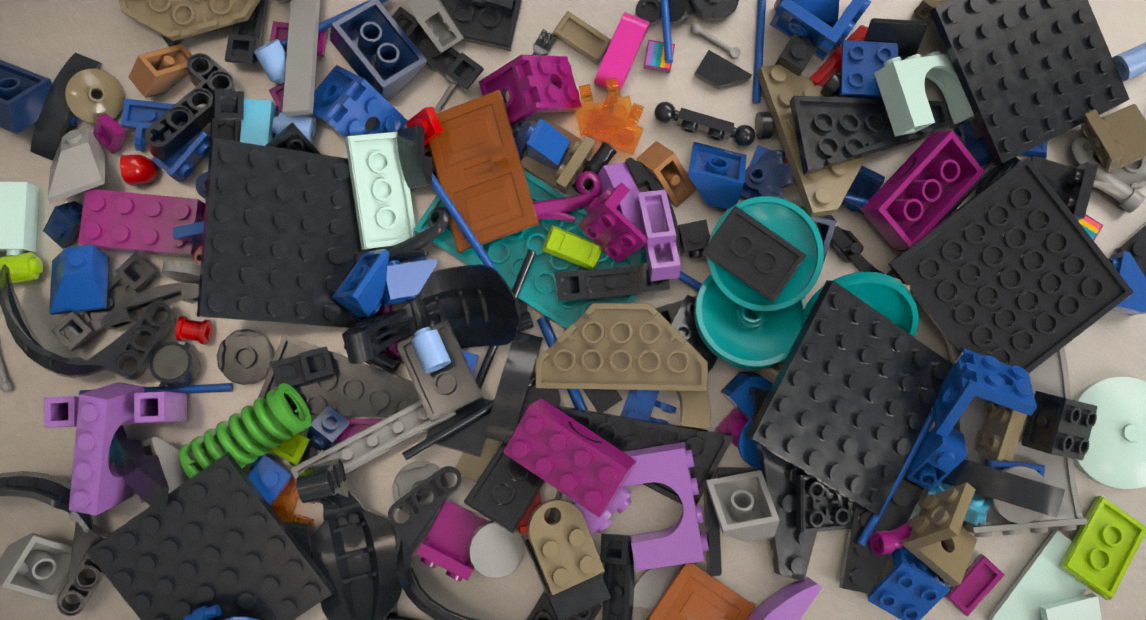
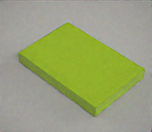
M1096 496L1085 516L1087 524H1081L1059 567L1105 600H1112L1146 534V527L1103 496Z

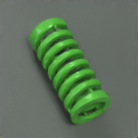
M282 383L277 386L276 390L267 392L266 399H256L253 406L247 405L243 407L241 414H232L228 422L221 421L217 424L216 429L205 431L204 437L198 436L190 443L183 445L179 450L181 465L187 476L191 478L200 472L194 466L195 463L198 462L204 469L229 451L243 469L246 464L256 461L258 456H264L270 452L271 448L280 446L283 440H290L296 434L309 428L312 423L309 409L293 387ZM284 393L288 394L295 402L297 409L294 412L299 414V419L295 417L290 404L284 397ZM189 452H193L196 460L190 459Z

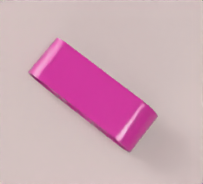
M627 12L623 13L598 69L594 84L615 93H620L647 33L650 22Z

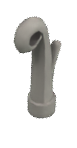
M1079 137L1073 141L1071 145L1072 155L1079 165L1086 162L1098 165L1093 187L1115 198L1119 202L1118 205L1128 213L1133 212L1145 200L1143 194L1135 188H1130L1112 173H1107L1105 168L1092 159L1095 151L1087 138Z

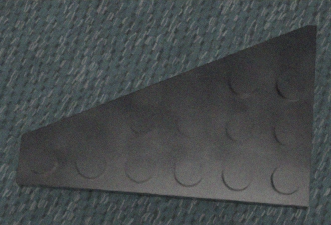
M750 387L749 395H752L754 408L753 421L768 394V391L756 387ZM756 443L757 455L761 459L763 477L780 520L774 537L770 539V546L774 554L772 559L774 573L804 581L817 532L799 533L796 531V474L806 473Z

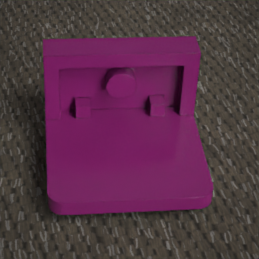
M622 182L614 189L609 186L598 199L594 198L585 207L584 210L587 214L578 224L590 239L601 245L605 253L617 262L622 261L647 242L646 236L616 209L630 191Z
M447 501L441 508L426 539L421 543L416 554L422 556L420 561L433 568L439 565L446 569V575L452 579L461 581L463 578L468 581L474 567L468 558L467 546L477 527L488 520L452 501Z

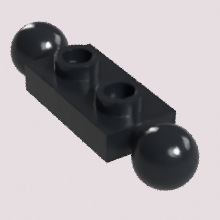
M667 101L659 103L654 110L655 118L660 123L666 124L676 121V125L681 126V130L687 133L695 134L698 131L707 134L709 139L715 141L728 140L731 137L734 138L737 145L742 147L751 145L755 140V131L749 125H740L736 128L733 122L681 108L678 111L672 103Z

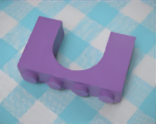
M116 382L79 395L69 502L70 511L97 516L134 496V490L126 483L116 466L113 464L108 465V454L116 430L123 422L134 418V393H144L143 386Z
M134 393V418L126 420L121 425L187 421V393ZM79 396L45 397V427H76Z
M685 442L625 451V454L637 462L622 487L651 482L662 483L671 487L679 495L683 504L681 517L670 528L632 535L631 546L636 571L705 561L704 551H709L707 534H701L699 523H704L702 506H696L694 495H699L697 478H691L689 467H694L692 450H686Z

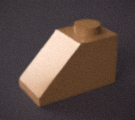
M178 44L138 55L128 78L145 98L167 92L189 74L187 61L192 54L183 44Z
M655 141L636 158L656 178L662 188L666 190L670 202L676 208L697 190L676 154L661 143Z

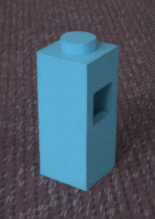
M244 99V120L241 122L240 142L265 146L276 137V133L272 131L274 117L278 116V108L271 100Z

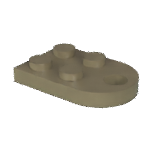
M551 499L541 503L533 510L528 520L527 534L551 595H555L605 572L584 516L575 505L565 500ZM555 507L559 513L558 519L554 523H547L544 519V514L547 509Z

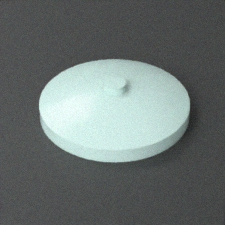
M1111 377L1088 385L1074 400L1097 406V420L1092 427L1089 449L1084 459H1073V462L1091 480L1107 487L1135 489L1146 486V382L1131 377Z

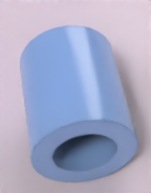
M276 39L256 49L254 54L269 80L282 84L285 82L287 54L279 39Z
M1146 42L1113 57L1122 81L1146 72Z
M280 112L278 117H274L272 131L276 133V136L293 122L311 143L314 142L317 127L315 117L305 115L285 116L283 112Z
M426 327L414 333L415 338L411 340V344L425 374L437 371L451 363L438 330H431L430 327Z

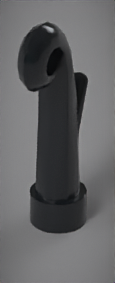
M445 207L434 208L427 218L430 228L386 249L389 252L388 262L399 260L401 263L413 258L427 257L429 253L421 249L440 236L448 227L450 221L448 210Z

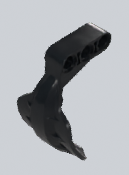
M483 264L450 267L431 273L421 295L396 311L375 313L373 316L362 317L342 334L350 364L369 361L375 358L384 348L403 337L413 336L416 331L435 326L445 320L449 321L461 349L481 346H502L514 340L521 309L512 290L501 274L493 267Z
M3 265L0 272V306L14 341L30 359L46 370L62 377L78 378L107 370L125 379L136 380L144 374L150 364L153 352L162 345L175 323V315L166 303L161 301L153 302L145 309L138 322L90 359L84 360L81 357L65 358L45 350L37 341L28 325L15 293L10 268L7 265ZM157 312H167V318L163 322L157 323L153 321V317ZM151 335L152 342L148 346H138V341L142 336ZM129 359H135L137 361L136 368L130 372L123 371L124 363Z
M340 458L311 465L297 477L296 484L299 497L303 503L315 501L323 504L324 522L311 538V551L314 563L335 590L332 595L320 602L322 611L328 620H384L396 606L402 593V586L396 573L398 545L394 528L388 517L366 509L349 490L345 469Z
M445 466L439 469L389 508L388 519L401 539L397 554L396 573L407 597L419 610L433 619L481 620L450 610L434 600L422 587L413 570L414 559L412 554L443 502L461 487V474L459 470L452 466ZM447 472L454 473L457 476V482L451 488H446L441 484V478ZM422 490L433 492L434 498L429 505H421L418 502V494ZM400 507H406L410 512L409 519L404 523H398L394 518L395 511Z
M29 471L1 473L0 496L32 498L47 503L54 508L68 512L71 520L76 522L69 576L58 598L57 609L65 616L79 614L104 576V573L86 551L111 533L94 525L92 515L69 510L71 484L65 480L47 473ZM92 569L96 576L86 579L82 577L80 571ZM74 594L79 597L80 602L70 604L65 600V596Z

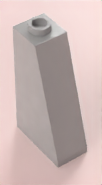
M405 0L418 23L441 53L464 38L440 0Z

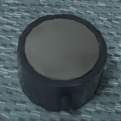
M168 342L159 346L153 352L150 359V370L152 375L161 381L159 387L164 389L168 385L171 388H183L195 380L199 372V360L196 354L189 349L191 344L186 342L182 345L178 342Z

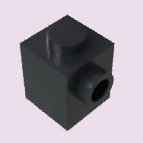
M793 34L775 65H781L797 76H800L817 47L807 37Z
M707 220L678 225L681 257L688 255L690 259L703 257L704 255L701 253L708 245L710 238Z

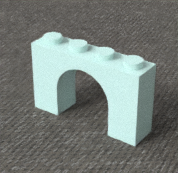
M935 51L924 57H921V54H915L904 60H901L900 57L892 58L884 62L885 67L874 73L895 136L915 133L935 123L925 93V78L932 80L943 92L954 125L976 120L947 52L941 54L940 51Z
M0 182V252H6V256L28 252L36 253L40 188L28 182Z

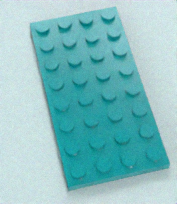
M524 170L533 202L565 197ZM436 195L415 226L414 231L419 234L430 228L427 218L434 208L445 207L438 195ZM582 207L565 212L576 218L574 223L555 219L538 220L539 225L481 245L511 290L528 249L536 251L518 299L565 330L574 324L593 303L632 304L637 296L582 301H557L555 272L591 270L541 250L551 225L594 241L578 226L587 214ZM450 223L445 231L432 241L433 244L466 265L483 264L473 248L463 253L457 252ZM602 249L594 270L647 263V260L643 259L646 253L645 249L633 252L620 262L610 258Z

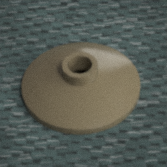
M85 69L76 73L69 80L65 90V99L70 111L80 120L90 124H96L97 117L105 113L112 119H115L124 106L125 96L121 84L114 76L103 70ZM91 91H100L102 94V98H93L91 95Z

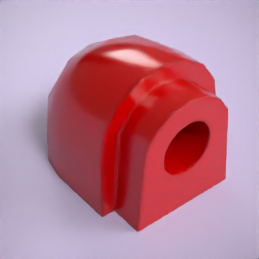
M124 155L120 157V172L127 184L131 186L148 184L157 176V165L150 158L143 155Z

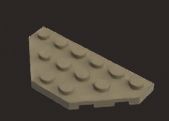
M120 0L119 4L121 11L126 16L175 41L247 21L260 0Z
M781 65L760 67L757 71V76L807 214L811 218L834 214L839 209L866 156L804 176L789 101L793 96L826 97L821 93L823 87L814 85L813 81L802 74L797 76Z
M593 303L536 360V388L708 391V362L651 304Z

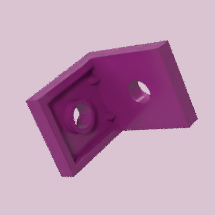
M521 54L478 81L483 96L497 90L501 91L511 127L536 112H575L583 108L567 56ZM507 90H508V92H509V101H508V103H507V101H506V92H507Z

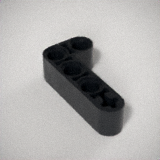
M194 54L187 61L191 82L195 88L145 131L144 136L150 153L157 159L163 160L173 156L211 122L214 89L227 87L224 90L235 91L231 74L206 54ZM199 70H206L202 73L197 72ZM200 104H207V106L202 108L197 107ZM179 122H187L182 126L176 125Z

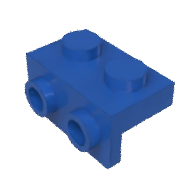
M201 130L170 158L162 160L153 157L151 160L171 178L180 183L182 179H187L193 173L194 166L201 158L209 155L210 136Z
M267 454L263 457L259 456L251 464L249 469L252 472L248 477L271 506L292 479L293 474L275 461L276 458L272 454Z

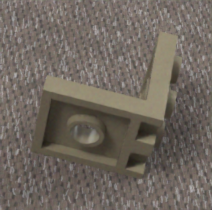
M967 482L956 487H949L945 491L935 495L931 494L920 500L918 503L921 507L919 515L913 517L909 525L912 529L909 538L902 541V545L952 587L961 585L977 539L962 527L976 490ZM941 541L946 543L947 552L943 549Z

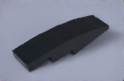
M120 425L113 436L109 448L116 468L126 483L141 499L157 512L166 513L169 486L158 455H145L141 441L128 440L124 426Z

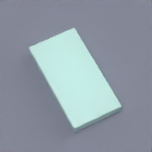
M397 132L345 137L362 250L394 246L417 235L414 231L415 220L410 188H408L399 159Z
M1053 530L988 617V620H1042L1040 606L1082 596L1088 587L1059 567L1072 541L1058 530Z

